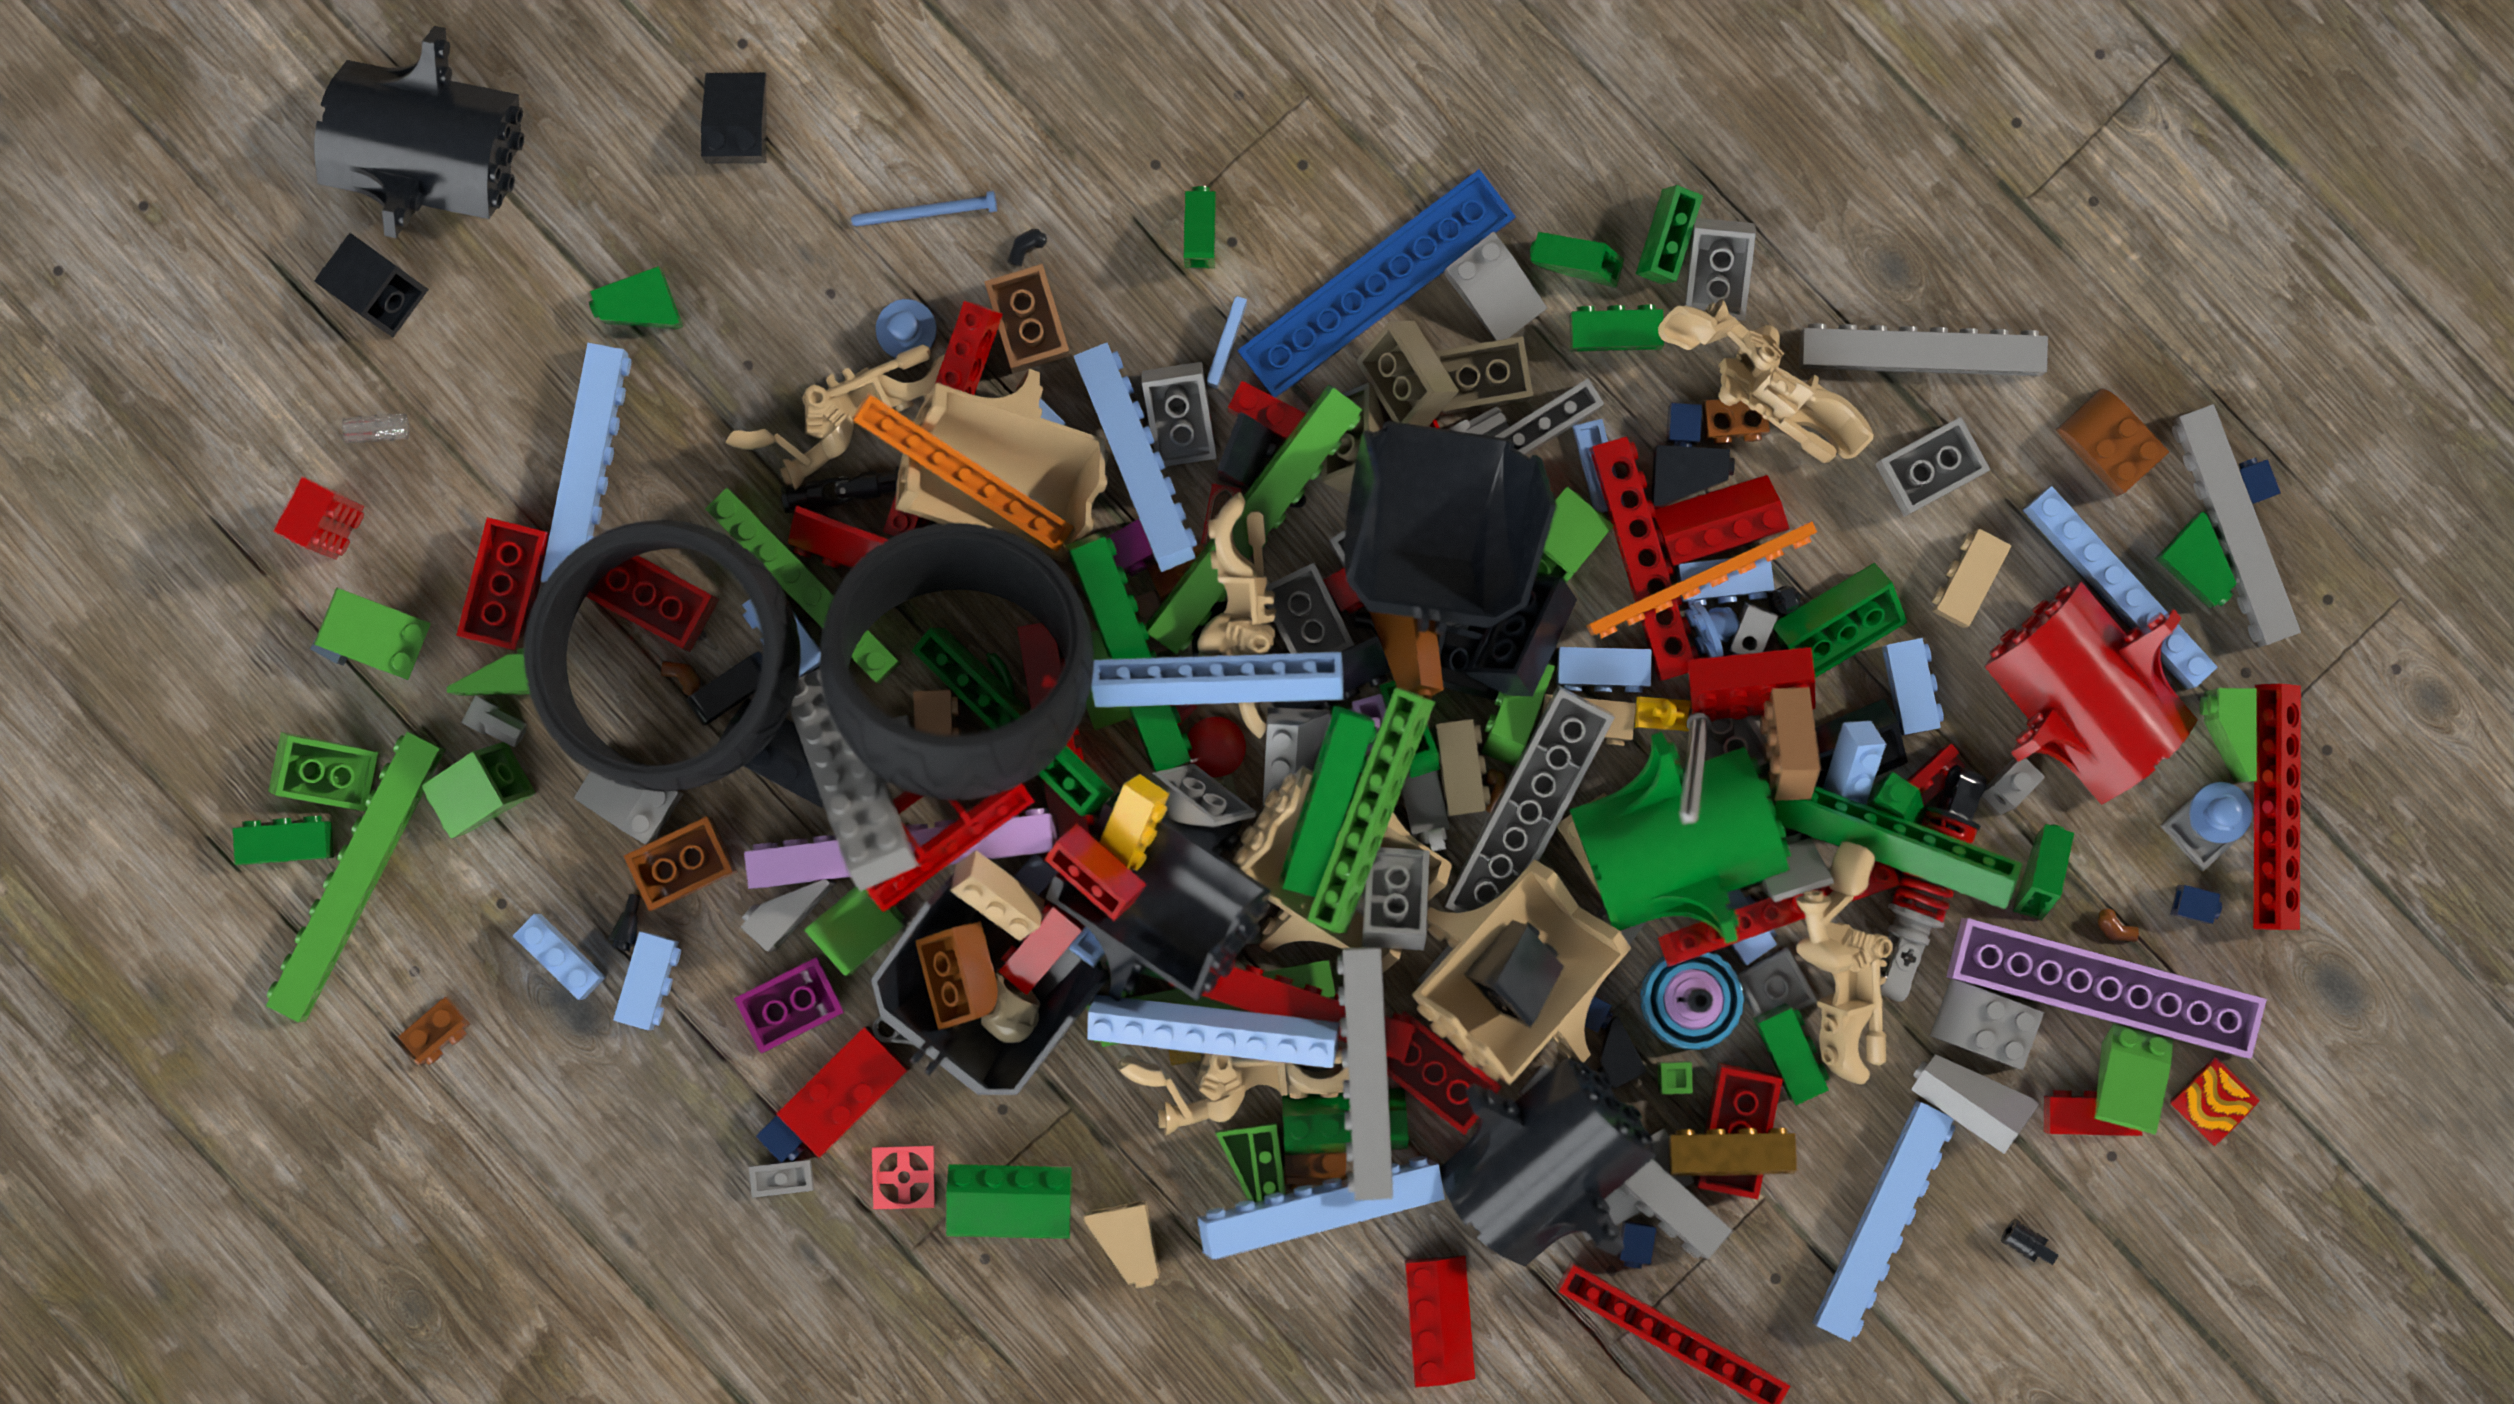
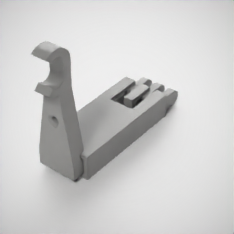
M1437 771L1412 779L1408 773L1401 793L1411 835L1414 838L1416 837V840L1423 845L1430 843L1432 851L1445 849L1444 840L1448 839L1446 830H1449L1450 827Z

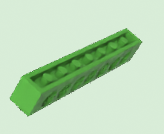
M1395 687L1307 918L1308 922L1332 932L1347 933L1435 701Z

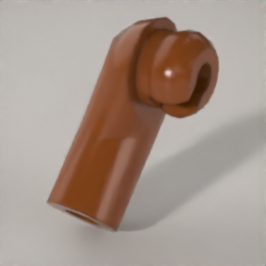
M669 661L662 662L661 676L678 678L683 686L682 691L684 694L691 696L699 690L701 685L700 677L691 665Z
M1493 768L1488 770L1485 778L1486 784L1494 786L1490 796V804L1486 806V811L1491 813L1507 783L1505 773L1501 770L1496 771Z
M2110 908L2102 909L2099 912L2098 926L2107 938L2118 941H2138V927L2122 926L2115 917L2114 910Z

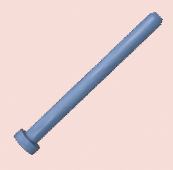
M987 191V196L855 214L851 217L852 224L858 227L987 208L989 213L997 212L995 191Z

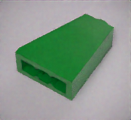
M1195 186L1192 187V191H1185L1183 257L1185 268L1215 269L1216 191H1210L1209 187Z
M1538 232L1537 238L1532 242L1530 248V261L1541 269L1617 288L1624 259L1605 243Z
M659 266L590 291L593 300L588 302L594 318L599 317L605 324L680 329L684 327L665 274Z
M2200 512L2194 515L2155 560L2208 608L2217 606V604L2221 607L2233 596L2234 593L2231 589L2237 583L2208 516L2204 512Z
M1891 772L1871 788L1867 806L1921 825L1925 811L1917 787Z
M2044 824L2035 837L2013 912L2042 921L2060 899L2074 832L2067 831L2059 825Z

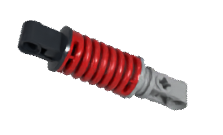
M1959 765L1953 766L1946 776L1945 785L1937 806H1925V814L1921 826L1972 844L1977 831H1980L1981 828L1972 819L1980 798L1985 791L1986 778ZM1902 872L1905 878L1899 880L1901 888L1895 891L1892 902L1888 905V908L1896 914L1894 923L1889 925L1887 930L1889 931L1887 938L1892 942V950L1895 952L1894 954L1890 953L1888 957L1881 958L1886 961V966L1880 967V976L1886 977V982L1880 985L1881 995L1897 1002L1905 1000L1910 992L1911 983L1921 961L1922 953L1925 946H1928L1930 939H1928L1930 930L1932 928L1944 927L1943 922L1947 912L1944 910L1949 909L1950 905L1942 898L1950 899L1954 895L1953 890L1908 872Z

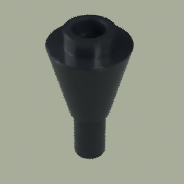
M629 894L625 911L621 914L607 939L613 942V948L630 951L631 947H635L638 918L636 914L641 896Z

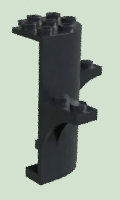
M434 26L422 41L420 60L409 66L388 68L346 60L330 81L321 102V106L325 108V111L322 115V122H316L314 138L317 184L358 192L380 203L384 207L382 209L384 236L396 238L402 229L408 226L410 218L416 211H419L421 205L490 219L495 210L501 207L507 193L511 192L514 188L515 176L511 174V163L515 154L522 150L525 140L524 133H521L523 109L519 107V94L451 81L452 69L448 64L450 42L447 41L446 28Z
M1122 790L1104 803L1092 835L1099 843ZM1163 817L1155 826L1157 834L1154 840L1145 849L1144 854L1147 856L1143 865L1138 870H1132L1147 885L1136 901L1115 921L1059 872L1054 875L1046 898L1083 923L1099 941L1110 966V997L1119 1002L1127 994L1132 995L1141 983L1139 975L1146 966L1195 1000L1205 991L1210 993L1217 985L1221 976L1226 978L1235 966L1234 959L1247 940L1251 942L1259 932L1260 926L1257 925V922L1265 915L1269 908L1267 900L1271 893L1269 888L1222 858L1226 850L1232 851L1240 840L1238 832L1242 825L1241 821L1211 827L1183 824Z
M1566 1057L1515 1102L1510 1098L1505 1099L1497 1095L1491 1089H1484L1476 1084L1471 1085L1465 1091L1474 1114L1480 1117V1123L1468 1143L1439 1167L1442 1185L1452 1207L1463 1223L1467 1225L1471 1222L1472 1226L1480 1233L1477 1238L1498 1255L1525 1267L1555 1241L1577 1232H1586L1592 1238L1596 1247L1614 1255H1617L1625 1248L1620 1238V1229L1613 1222L1609 1213L1610 1207L1605 1199L1657 1156L1651 1144L1653 1139L1641 1122V1113L1635 1106L1624 1104L1614 1096L1611 1089L1612 1082L1604 1073H1598L1589 1069L1586 1064L1582 1062L1577 1063Z

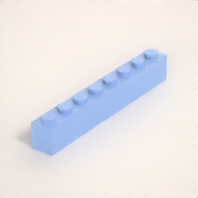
M1106 342L1074 355L1081 377L1161 572L1195 559L1192 547L1197 546L1191 528L1185 530L1181 521L1186 520V516L1180 502L1173 503L1171 495L1176 494L1170 477L1163 478L1160 470L1165 469V465L1159 451L1152 452L1150 445L1155 443L1149 426L1142 428L1140 419L1145 417L1139 402L1135 401L1132 403L1129 394L1134 393L1128 376L1121 377L1119 369L1124 368L1118 351L1112 353Z
M587 343L542 570L541 582L546 583L553 571L567 556L594 537V526L600 523L602 516V507H599L600 496L605 495L608 485V477H604L606 465H611L613 460L614 448L610 447L612 435L616 436L619 430L620 419L616 415L618 405H623L626 393L625 388H622L624 376L629 375L631 369V358H628V353L624 349Z
M2052 486L2042 491L2022 510L2131 630L2135 627L2144 628L2147 626L2146 623L2160 612L2163 615L2168 613ZM2179 624L2173 633L2163 640L2161 663L2186 690L2196 688L2218 668Z
M1341 652L1094 660L1091 687L1095 707L1343 699Z
M1096 995L1088 1011L1087 1039L1333 1068L1338 1052L1340 1023L1122 998L1117 1002L1110 996Z
M1915 1102L1812 1321L1816 1326L1849 1342L1853 1336L1857 1337L1864 1324V1320L1861 1317L1865 1309H1870L1876 1299L1875 1287L1878 1281H1883L1888 1274L1890 1265L1887 1262L1892 1252L1896 1254L1903 1241V1237L1900 1234L1905 1224L1908 1226L1911 1224L1916 1213V1209L1913 1206L1917 1198H1922L1928 1188L1929 1181L1926 1180L1930 1170H1935L1940 1163L1942 1153L1939 1151L1944 1141L1948 1142L1954 1133L1955 1125L1952 1124L1954 1119L1947 1114L1922 1102Z
M1426 1156L1411 1158L1408 1164L1400 1166L1399 1164L1392 1163L1393 1199L1355 1200V1192H1349L1348 1179L1332 1178L1323 1181L1322 1186L1314 1188L1308 1185L1295 1188L1294 1193L1291 1194L1273 1193L1265 1196V1200L1254 1203V1201L1247 1200L1236 1203V1208L1208 1210L1205 1216L1197 1217L1203 1252L1214 1260L1445 1200L1439 1164Z

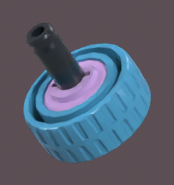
M1714 952L1670 967L1667 966L1665 957L1662 956L1649 968L1642 981L1640 1008L1644 1020L1651 1031L1663 1042L1684 1050L1706 1049L1722 1042L1738 1025L1744 1003L1742 983L1731 965Z

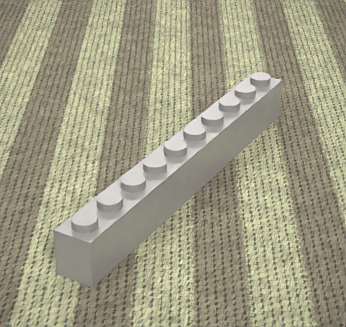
M1587 378L1495 437L1507 438L1515 443L1514 449L1524 455H1528L1602 409L1604 402L1589 378ZM1346 530L1329 540V545L1343 567H1345Z

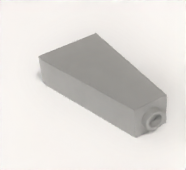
M1935 1055L1929 1064L1923 1061L1913 1075L1917 1078V1081L1912 1087V1091L2003 1154L2014 1142L2040 1104V1102L1938 1055Z

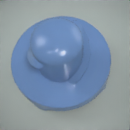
M911 299L894 301L882 310L877 319V340L882 349L894 358L897 357V354L922 344L931 349L936 339V321L930 310L918 301Z
M1700 602L1691 604L1689 609L1684 610V615L1690 627L1694 626L1698 636L1694 638V642L1701 655L1706 653L1708 658L1723 656L1721 641L1727 643L1731 636L1737 632L1739 627L1737 615L1729 607H1716L1707 612Z
M2216 782L2205 785L2194 795L2190 803V824L2192 829L2207 841L2213 843L2232 842L2240 838L2247 831L2251 823V803L2247 795L2239 787L2231 783Z

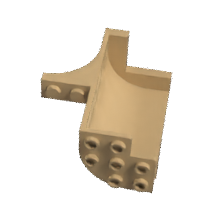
M1028 369L1016 387L1015 393L1001 398L978 397L936 383L922 404L914 423L1074 527L1059 551L1056 552L904 453L902 454L898 472L895 509L943 525L945 523H968L987 526V528H997L1023 538L1043 551L1045 556L1066 563L1069 558L1066 545L1082 539L1085 534H1090L1094 525V517L1091 516L1094 500L1098 493L1104 492L1107 486L1108 476L1105 475V466L1108 461V453L1105 452L1106 439L1041 418L1042 409L1039 408V400L1043 387L1040 386V372Z
M1304 766L1295 774H1288L1278 791L1273 789L1268 794L1264 802L1266 807L1259 815L1253 827L1249 826L1243 833L1240 840L1244 843L1243 847L1237 852L1233 860L1237 868L1271 890L1268 900L1280 908L1274 918L1269 917L1264 922L1261 928L1263 936L1259 946L1267 952L1285 943L1295 941L1323 942L1341 949L1362 947L1365 886L1347 933H1336L1307 921L1315 897L1283 889L1278 881L1313 774L1312 771ZM1362 774L1358 776L1355 785L1358 786ZM1349 802V804H1348V807H1347V810H1346V814H1347L1348 811H1349V808H1350V805H1351L1350 802ZM1392 813L1380 847L1429 850L1428 902L1447 885L1452 863L1416 840L1401 825L1395 814ZM1381 948L1382 974L1399 960L1402 949Z
M1534 859L1503 894L1485 906L1462 913L1441 912L1432 907L1427 910V923L1429 924L1427 930L1438 941L1447 940L1448 945L1453 950L1412 996L1420 1005L1417 1008L1420 1014L1427 1020L1433 1021L1430 1025L1433 1031L1442 1038L1447 1036L1457 1048L1464 1052L1462 1056L1470 1065L1475 1068L1481 1065L1483 1067L1482 1070L1494 1081L1501 1079L1510 1085L1550 1039L1558 1043L1556 1049L1565 1058L1571 1059L1573 1057L1582 1063L1589 1058L1591 1054L1587 1048L1584 1033L1589 1005L1603 980L1632 948L1619 930L1579 907L1555 871ZM1512 920L1523 924L1526 922L1532 924L1540 932L1538 938L1543 943L1546 942L1558 952L1559 955L1556 958L1564 966L1535 1023L1531 1027L1501 1015L1464 975Z

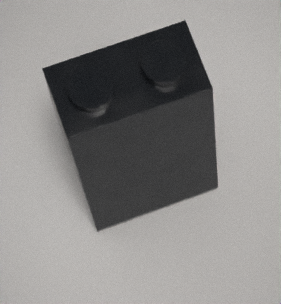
M352 233L348 234L314 280V282L392 338H394L429 290Z
M1512 920L1464 975L1501 1015L1531 1027L1535 1023L1564 966L1556 958L1559 955L1558 952L1546 942L1543 943L1538 938L1540 932L1529 922L1523 924Z

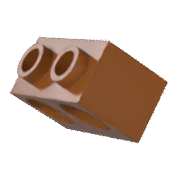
M1720 399L1706 400L1702 404L1705 440H1714V445L1732 443V438L1744 437V442L1761 441L1762 436L1770 432L1769 420L1764 419L1763 415L1757 411L1751 410L1742 401L1732 406L1724 404ZM1747 412L1756 414L1759 419L1758 426L1749 427L1746 425L1744 414ZM1714 416H1725L1729 422L1728 428L1725 430L1718 429L1713 422Z

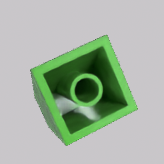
M1568 487L1555 500L1557 504L1556 512L1536 576L1562 577L1566 583L1614 526L1603 513L1596 511L1584 501L1580 494L1573 492Z
M505 742L471 752L421 786L426 794L427 801L433 806L441 820L443 829L451 839L473 831L536 794L511 748Z
M855 886L804 931L845 976H849L855 973L906 925L902 921L905 916L897 906L893 905L885 912H882L866 889L859 891L858 887Z

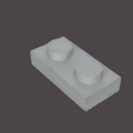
M811 1159L749 1167L752 1198L814 1190Z

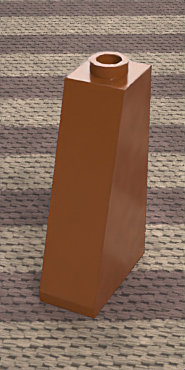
M1369 611L1397 688L1410 691L1428 699L1443 691L1435 620H1429V627L1426 632H1418L1417 618Z

